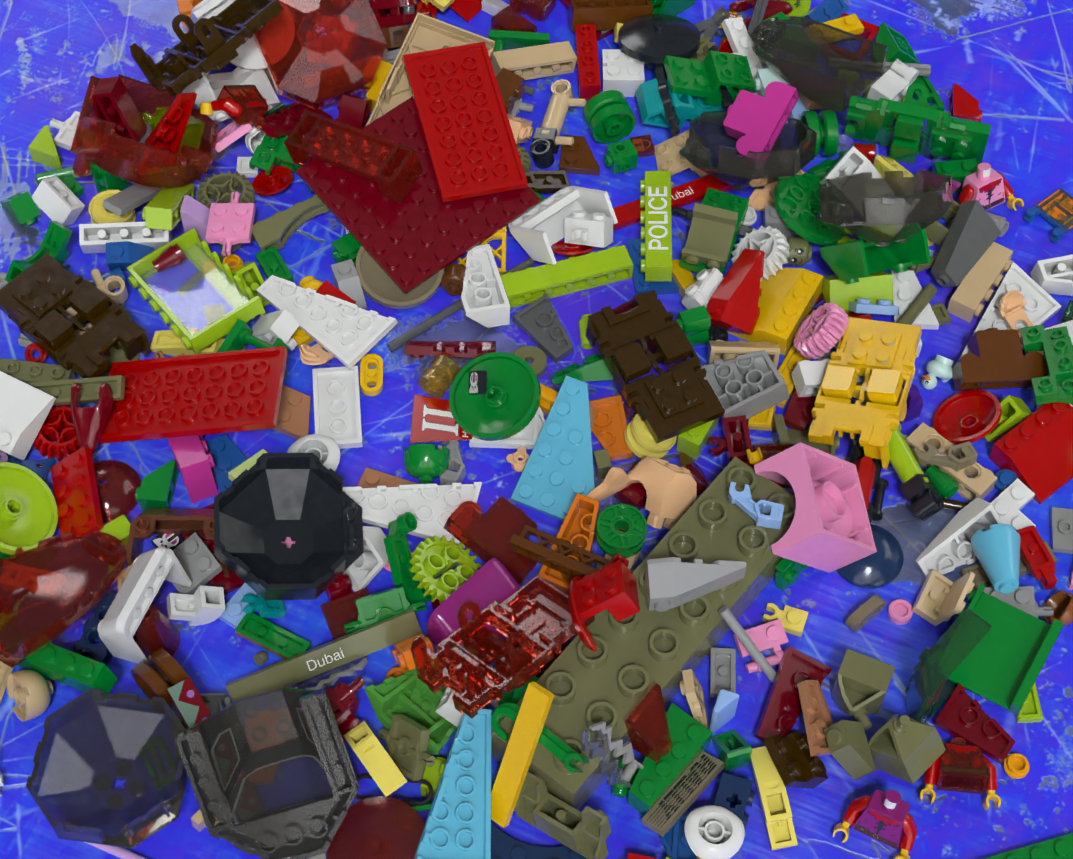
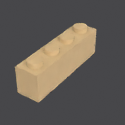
M569 41L496 51L492 53L491 58L495 77L504 67L521 76L524 80L574 73L577 56Z
M993 242L952 295L947 312L971 323L975 316L979 317L985 306L983 303L990 301L994 294L993 288L1000 286L1004 278L1002 274L1008 272L1014 262L1011 260L1014 251Z

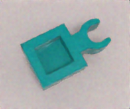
M246 594L241 600V603H248L243 609L245 613L258 611L260 617L282 619L286 614L283 600H264L259 594L256 596Z

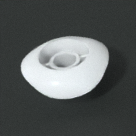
M320 434L303 436L296 440L287 450V453H314L320 458V463L328 470L331 468L336 471L340 461V449L336 441Z
M716 805L703 806L691 811L684 825L687 842L693 853L700 859H730L738 852L745 837L744 825L740 818L728 809Z

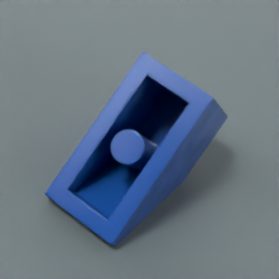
M129 241L106 243V264L109 270L120 267L122 271H127L126 267L152 253L154 247Z

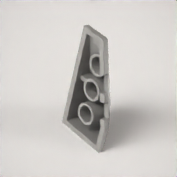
M677 557L649 559L646 564L644 581L648 610L667 611L742 580L745 577L746 562L717 560L712 564H705L702 559H694L693 563L681 562V558Z

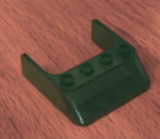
M966 609L931 649L926 647L919 655L918 659L920 661L913 670L915 672L909 679L911 683L905 690V693H907L906 705L909 718L925 724L932 718L958 686L947 680L949 676L991 630V625L970 609Z

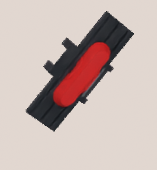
M853 440L849 462L856 465L871 525V520L880 521L883 518L881 510L885 490L888 489L889 482L886 479L880 478L882 461L866 457L863 446H860L859 441ZM876 489L872 506L871 502H869L871 491Z

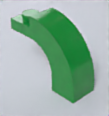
M51 221L39 249L25 260H12L5 281L8 283L46 253L63 265L70 250L66 249V246L73 231L57 221Z

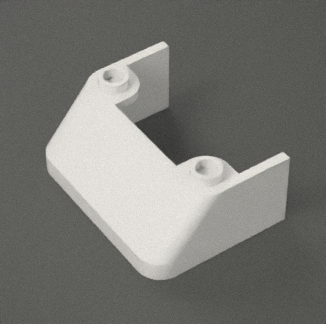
M568 186L509 223L508 227L512 236L532 260L554 265L557 262L551 246L565 237L564 217L570 215L575 210H584L586 214L605 213V216L613 217V224L618 223L607 191Z
M158 547L140 554L134 560L133 567L110 608L99 622L97 629L99 637L113 657L137 664L140 662L149 664L148 659L133 639L136 630L164 580L188 587L191 586V580L171 549Z

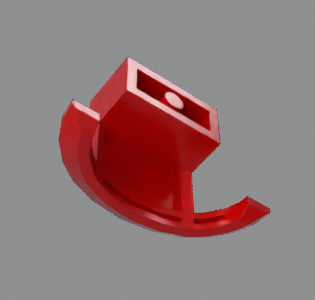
M621 559L607 564L604 568L590 575L572 578L568 592L569 610L574 627L584 646L594 652L597 651L596 641L590 634L584 620L608 609L617 622L640 612L636 578Z

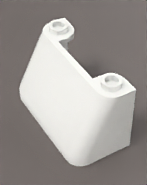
M237 67L232 72L210 75L209 72H202L203 77L191 83L182 91V93L195 92L197 94L194 105L199 109L201 102L220 99H233L236 102H240V100L249 101L258 97L265 98L267 111L280 103L264 69L247 70ZM254 85L256 89H233L230 91L226 86ZM223 110L213 111V114L207 115L212 120H217L218 122L229 118H237ZM251 111V113H248L250 116H251V115H258V114H254L253 111Z

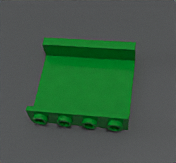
M981 583L977 590L972 589L967 599V602L970 603L967 610L963 609L959 613L956 623L959 625L956 631L951 630L945 640V643L948 644L945 652L939 651L934 661V664L937 665L935 674L957 685L960 683L970 692L1019 715L1064 623L1055 619L1052 625L985 593V584Z

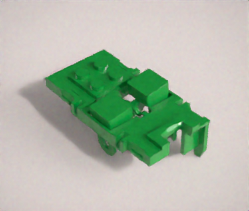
M914 83L908 87L904 102L879 98L877 101L851 96L846 118L850 121L845 128L844 138L861 140L875 145V142H880V147L891 148L889 158L909 164H915L917 154L924 155L925 157H929L931 154L935 156L934 159L963 160L976 158L977 164H980L987 145L991 125L949 116L948 112L926 108L928 89L923 84ZM915 91L921 92L920 99L918 100L913 98ZM895 113H897L896 124L893 127ZM924 120H927L925 133H923ZM920 137L923 138L922 144H920Z

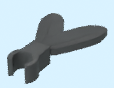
M723 6L717 9V12L711 17L712 19L694 24L700 33L704 32V38L711 37V42L715 36L717 25L719 26L724 19H729L730 17L729 11L721 15L725 12Z

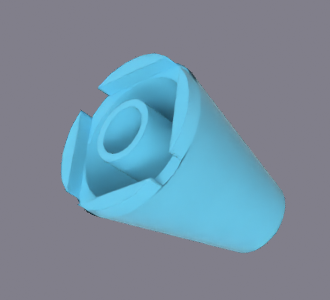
M1008 524L990 525V529L984 532L980 529L971 539L972 549L992 586L997 592L1002 594H1010L1019 586L1021 537L1019 532H1016V528Z

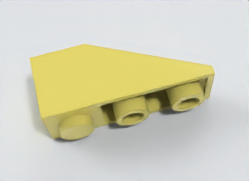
M365 721L343 735L385 797L407 782Z

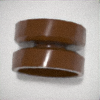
M158 647L148 656L149 664L140 662L131 669V675L149 700L161 711L167 713L173 703L166 690L189 678V676L167 651Z

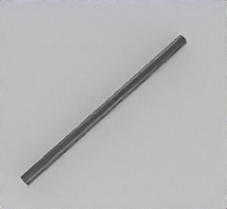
M529 257L501 275L508 272L525 270L533 266L534 261ZM461 299L387 343L388 349L392 352L405 344L406 341H410L463 308Z

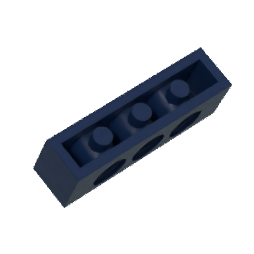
M104 590L101 598L95 601L94 612L91 618L86 620L83 634L80 640L75 642L72 652L103 663L108 667L113 655L102 640L99 643L93 644L95 640L100 639L97 630L98 624L106 615L117 595Z

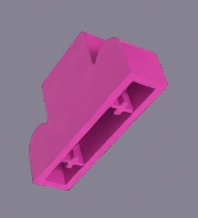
M775 81L768 84L765 89L766 97L741 90L735 102L728 107L727 116L723 122L727 135L738 139L736 149L741 161L758 169H761L799 99L797 88L782 82Z

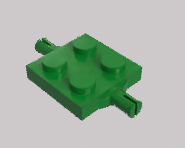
M398 586L355 599L358 612L357 620L343 624L347 634L407 610L413 609L417 613L427 610L424 600L410 604L406 599L403 586Z

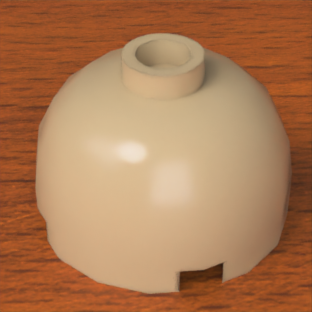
M27 669L10 673L11 675L7 676L6 681L9 699L14 698L17 705L12 707L17 718L24 722L41 716L51 702L53 686L50 680H46L36 670Z

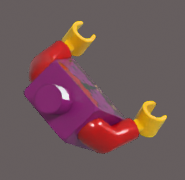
M875 790L871 796L864 795L851 802L842 817L843 823H839L834 827L833 838L837 831H843L845 835L843 836L842 843L846 842L849 836V826L853 825L852 829L896 850L900 847L901 851L896 854L894 859H911L908 852L912 851L917 835V826L913 816L909 814L910 805L901 800V796L897 791L889 790L885 793L881 790Z

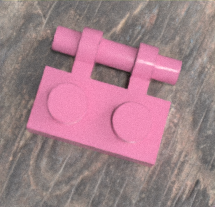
M781 619L745 630L760 652L771 649L773 655L766 657L771 666H780L784 655L780 646L789 642ZM734 634L733 637L740 657L751 656ZM751 656L752 662L745 664L747 673L763 672Z

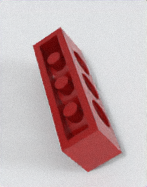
M596 24L575 25L579 98L586 99L587 102L593 96L600 93L601 87Z

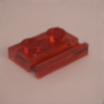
M367 588L320 605L333 640L347 635L343 624L357 620L358 612L354 600L368 596Z

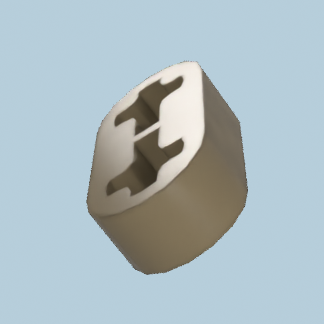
M875 594L848 617L845 625L854 633L858 632L883 610L886 602L878 594Z

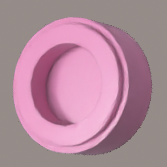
M894 600L889 605L887 611L888 618L897 625L907 624L913 615V611H911L912 606L905 600Z

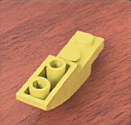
M766 746L753 748L750 761L759 801L763 810L771 851L797 846L798 843L792 821L793 816L786 787Z

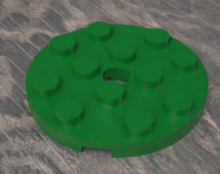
M795 171L785 174L776 184L773 194L776 208L784 220L785 226L792 229L809 243L812 242L824 246L837 244L851 229L850 213H846L843 207L844 204L820 184L822 179L806 172L800 175L796 174Z

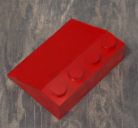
M1055 402L1044 404L995 442L989 455V459L1001 470L1009 469L1013 471L1017 478L1035 494L1033 499L1039 504L1043 503L1073 478V407L1068 403Z

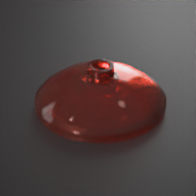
M101 460L94 462L103 523L111 522L123 514L124 516L128 515L138 504L135 494L137 487L141 486L139 475L130 465L121 461Z

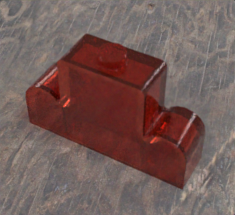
M500 497L485 514H482L481 507L473 501L463 502L449 516L444 526L446 531L487 563L492 558H497L520 586L530 576L537 564L536 561L513 552L509 543L513 533L519 536L525 525L536 529L537 524L526 516L522 509L515 507L504 497ZM528 534L526 539L530 540L532 534Z

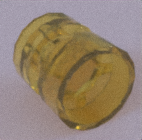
M437 355L429 364L428 369L418 379V384L428 395L441 398L460 372L459 367L450 358Z

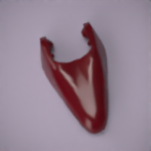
M757 0L735 1L729 5L730 12H742L750 8L754 10ZM769 0L763 20L780 12L787 15L793 11V7L787 1ZM752 17L743 19L747 31Z
M73 383L71 387V415L79 448L83 446L91 448L93 454L112 410L113 393L107 383H102L99 388L98 404L94 407H79L81 386L79 383Z

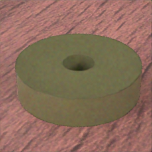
M523 346L513 353L526 362H532L529 365L538 378L546 372L547 356L540 348Z

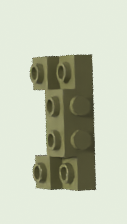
M527 772L515 806L516 816L587 859H605L609 854L606 839L611 834L608 816L599 809L595 811L588 806L582 812L573 808L563 800L548 793L546 781L542 776L537 773L531 774Z

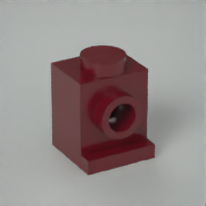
M342 573L325 590L332 607L355 599L347 574L343 575Z

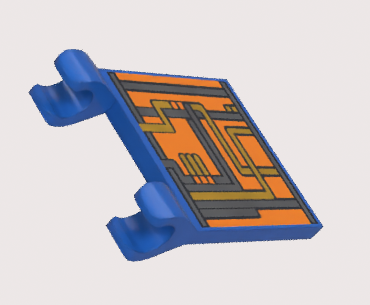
M1059 188L1034 207L1028 208L1026 210L1027 215L1023 219L1031 223L1038 215L1042 216L1056 227L1052 232L1053 235L1050 237V240L1057 244L1067 233L1073 230V197L1062 188Z

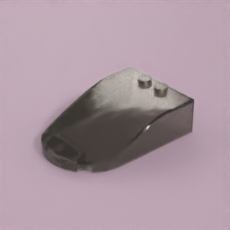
M790 16L789 20H779L778 17L768 19L755 27L751 38V47L754 53L788 84L797 88L798 92L810 100L841 113L848 108L851 96L860 97L884 75L888 46L813 19Z

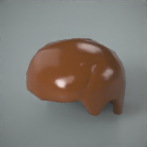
M1060 590L1052 595L1044 605L1053 606V616H1042V618L1051 625L1056 619L1064 623V627L1073 623V594Z

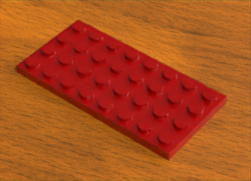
M485 42L403 55L402 61L442 202L527 188V178Z
M280 346L111 363L109 376L122 375L125 378L124 400L113 401L112 410L102 431L99 444L276 428L288 353L286 347Z

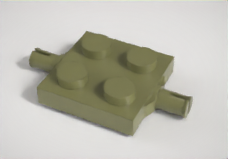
M393 714L390 730L381 728L378 731L380 733L378 737L387 743L388 755L400 772L411 780H422L425 764L428 767H432L435 764L433 761L436 760L435 757L427 753L430 730L402 714Z

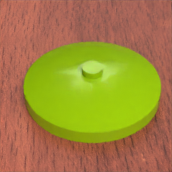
M0 462V552L10 555L29 554L41 548L53 536L58 523L57 504L48 485L36 473L19 464Z

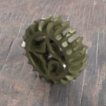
M220 170L219 174L212 173L211 178L205 177L204 182H200L199 189H197V201L210 209L211 203H229L231 193L238 191L241 193L239 203H254L255 191L250 180H247L245 175L240 176L238 171L232 174L230 170L227 173H223Z

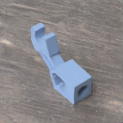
M736 482L730 483L728 498L731 504H736L753 518L756 526L780 529L784 505L762 499L756 503L752 500L749 485L745 484L744 490L739 492L735 489ZM760 512H762V513H768V514H770V516H769V515L760 514Z

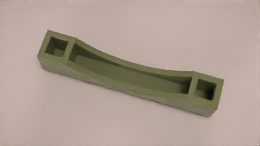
M315 194L312 198L303 202H297L293 207L284 211H278L272 217L257 221L253 225L252 235L261 252L274 246L279 251L285 247L288 239L302 224L330 210Z

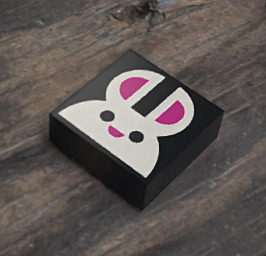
M469 371V394H486L487 371Z
M159 534L151 540L155 548L164 547L172 551L184 542L178 534Z

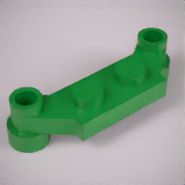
M406 512L388 524L389 533L387 538L383 539L394 585L403 586L406 599L410 604L422 600L426 603L431 601L432 595L424 596L425 589L417 588L419 585L418 581L412 579L416 573L410 571L413 564L409 562L412 557L406 536L407 533L417 528V520L411 512Z

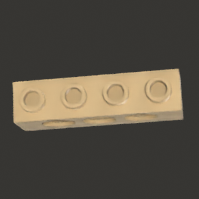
M924 422L906 438L911 451L918 446L921 452H926L924 446L928 442L942 453H948L949 447L955 446V444L949 442L938 434L934 428L929 427ZM977 462L957 472L950 467L935 465L957 480L959 485L957 493L969 502H972L977 497L983 500L993 490L998 479L991 470L984 468ZM918 463L919 465H921V466H922L923 468H925L926 470H927L930 466H932V465H930V464H927L926 466H924V465Z

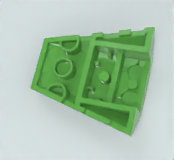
M445 655L438 657L436 661L409 672L405 671V674L399 677H389L377 686L372 684L365 687V692L378 721L388 730L391 728L393 714H402L430 730V740L427 746L428 754L438 755L457 729L456 726L435 712L454 673L460 669ZM465 687L458 703L464 708H472L479 695Z

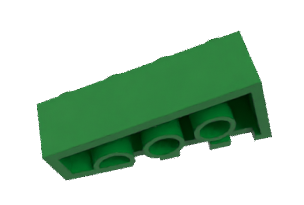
M671 703L642 763L644 768L639 769L629 790L627 803L642 815H645L701 752L710 746L713 732L674 703Z

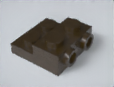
M792 732L786 737L770 736L763 741L785 787L814 789L828 779L827 770L822 760L818 756L811 757L806 733Z

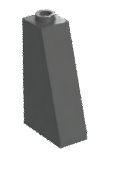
M978 200L962 202L931 269L937 283L942 287L958 286L1001 234V231Z

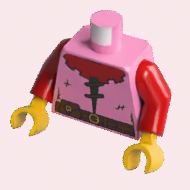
M988 163L978 164L977 172L966 176L962 191L958 196L960 205L965 201L978 200L985 211L1004 203L1006 197L1008 198V209L1017 211L1015 202L1019 207L1024 206L1022 199L1013 196L1014 191L1002 173L996 172Z

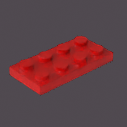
M86 446L81 447L51 467L54 496L58 508L61 544L63 548L68 550L104 528L91 448Z

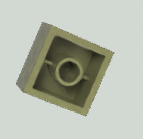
M847 649L831 692L832 699L846 714L862 722L864 730L871 728L872 723L867 715L879 713L895 666Z
M894 714L874 734L868 743L876 769L912 784L946 750L936 727L901 714Z

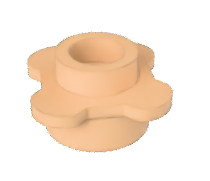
M520 447L515 453L508 454L506 460L508 463H511V467L516 472H523L530 456L526 453L525 448Z

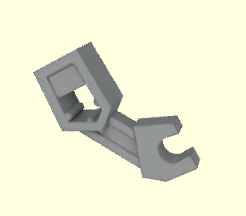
M458 440L442 441V444L447 445L444 447L450 449V462L446 472L440 476V485L462 483L466 476V468L459 451L460 443ZM438 445V450H442V445Z

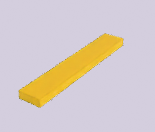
M534 681L529 683L491 791V820L503 828L507 827L511 821L554 698L553 693Z

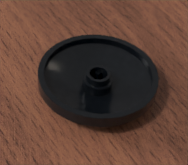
M649 14L635 17L624 23L618 33V44L620 49L633 59L646 63L664 64L663 60L666 55L686 59L693 56L700 47V32L694 24L686 19L667 14Z

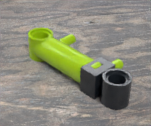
M899 423L897 430H891L892 436L889 442L890 462L902 482L900 488L908 501H911L910 504L913 512L920 520L926 521L944 509V502L935 491L936 487L930 476L923 473L906 442L908 436L901 433L902 427Z

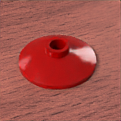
M274 166L270 176L265 174V170L259 173L254 178L252 186L258 195H273L289 186L293 180V173L286 166Z
M565 240L551 246L553 252L565 255L567 258L580 256L595 248L594 246L565 243Z

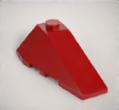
M195 92L179 93L147 137L139 157L138 172L140 174L172 170L197 97Z
M746 248L742 251L710 297L706 309L711 319V326L718 325L730 332L752 335L760 315L758 302L762 293L760 278L763 277L764 251Z

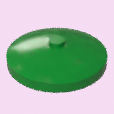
M506 352L488 353L470 361L457 374L450 389L449 406L453 418L468 435L485 441L502 440L519 433L534 418L541 400V387L534 370L522 358ZM469 371H487L486 394L470 395Z

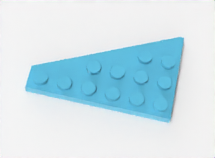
M566 376L511 496L512 502L563 522L576 494L579 493L586 496L595 488L588 383Z

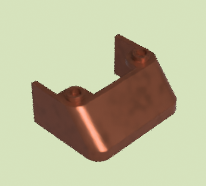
M149 508L144 510L130 525L126 553L128 566L133 564L134 560L141 554L143 539H147L153 534H193L196 532L197 534H205L209 539L214 540V509ZM220 561L224 576L230 577L231 570Z

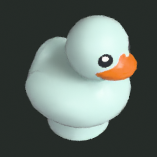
M937 354L935 360H931L926 365L928 374L921 376L922 386L928 390L934 389L937 385L936 377L941 378V381L944 383L948 382L953 377L952 365L954 361Z

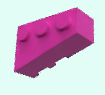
M202 435L167 438L177 467L183 477L182 480L187 488L191 503L218 495L211 470L212 467H215L205 440H202Z

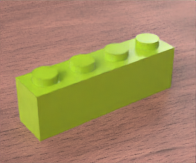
M168 182L143 208L142 218L145 220V228L172 231L181 220L180 210L184 195L194 198V184Z

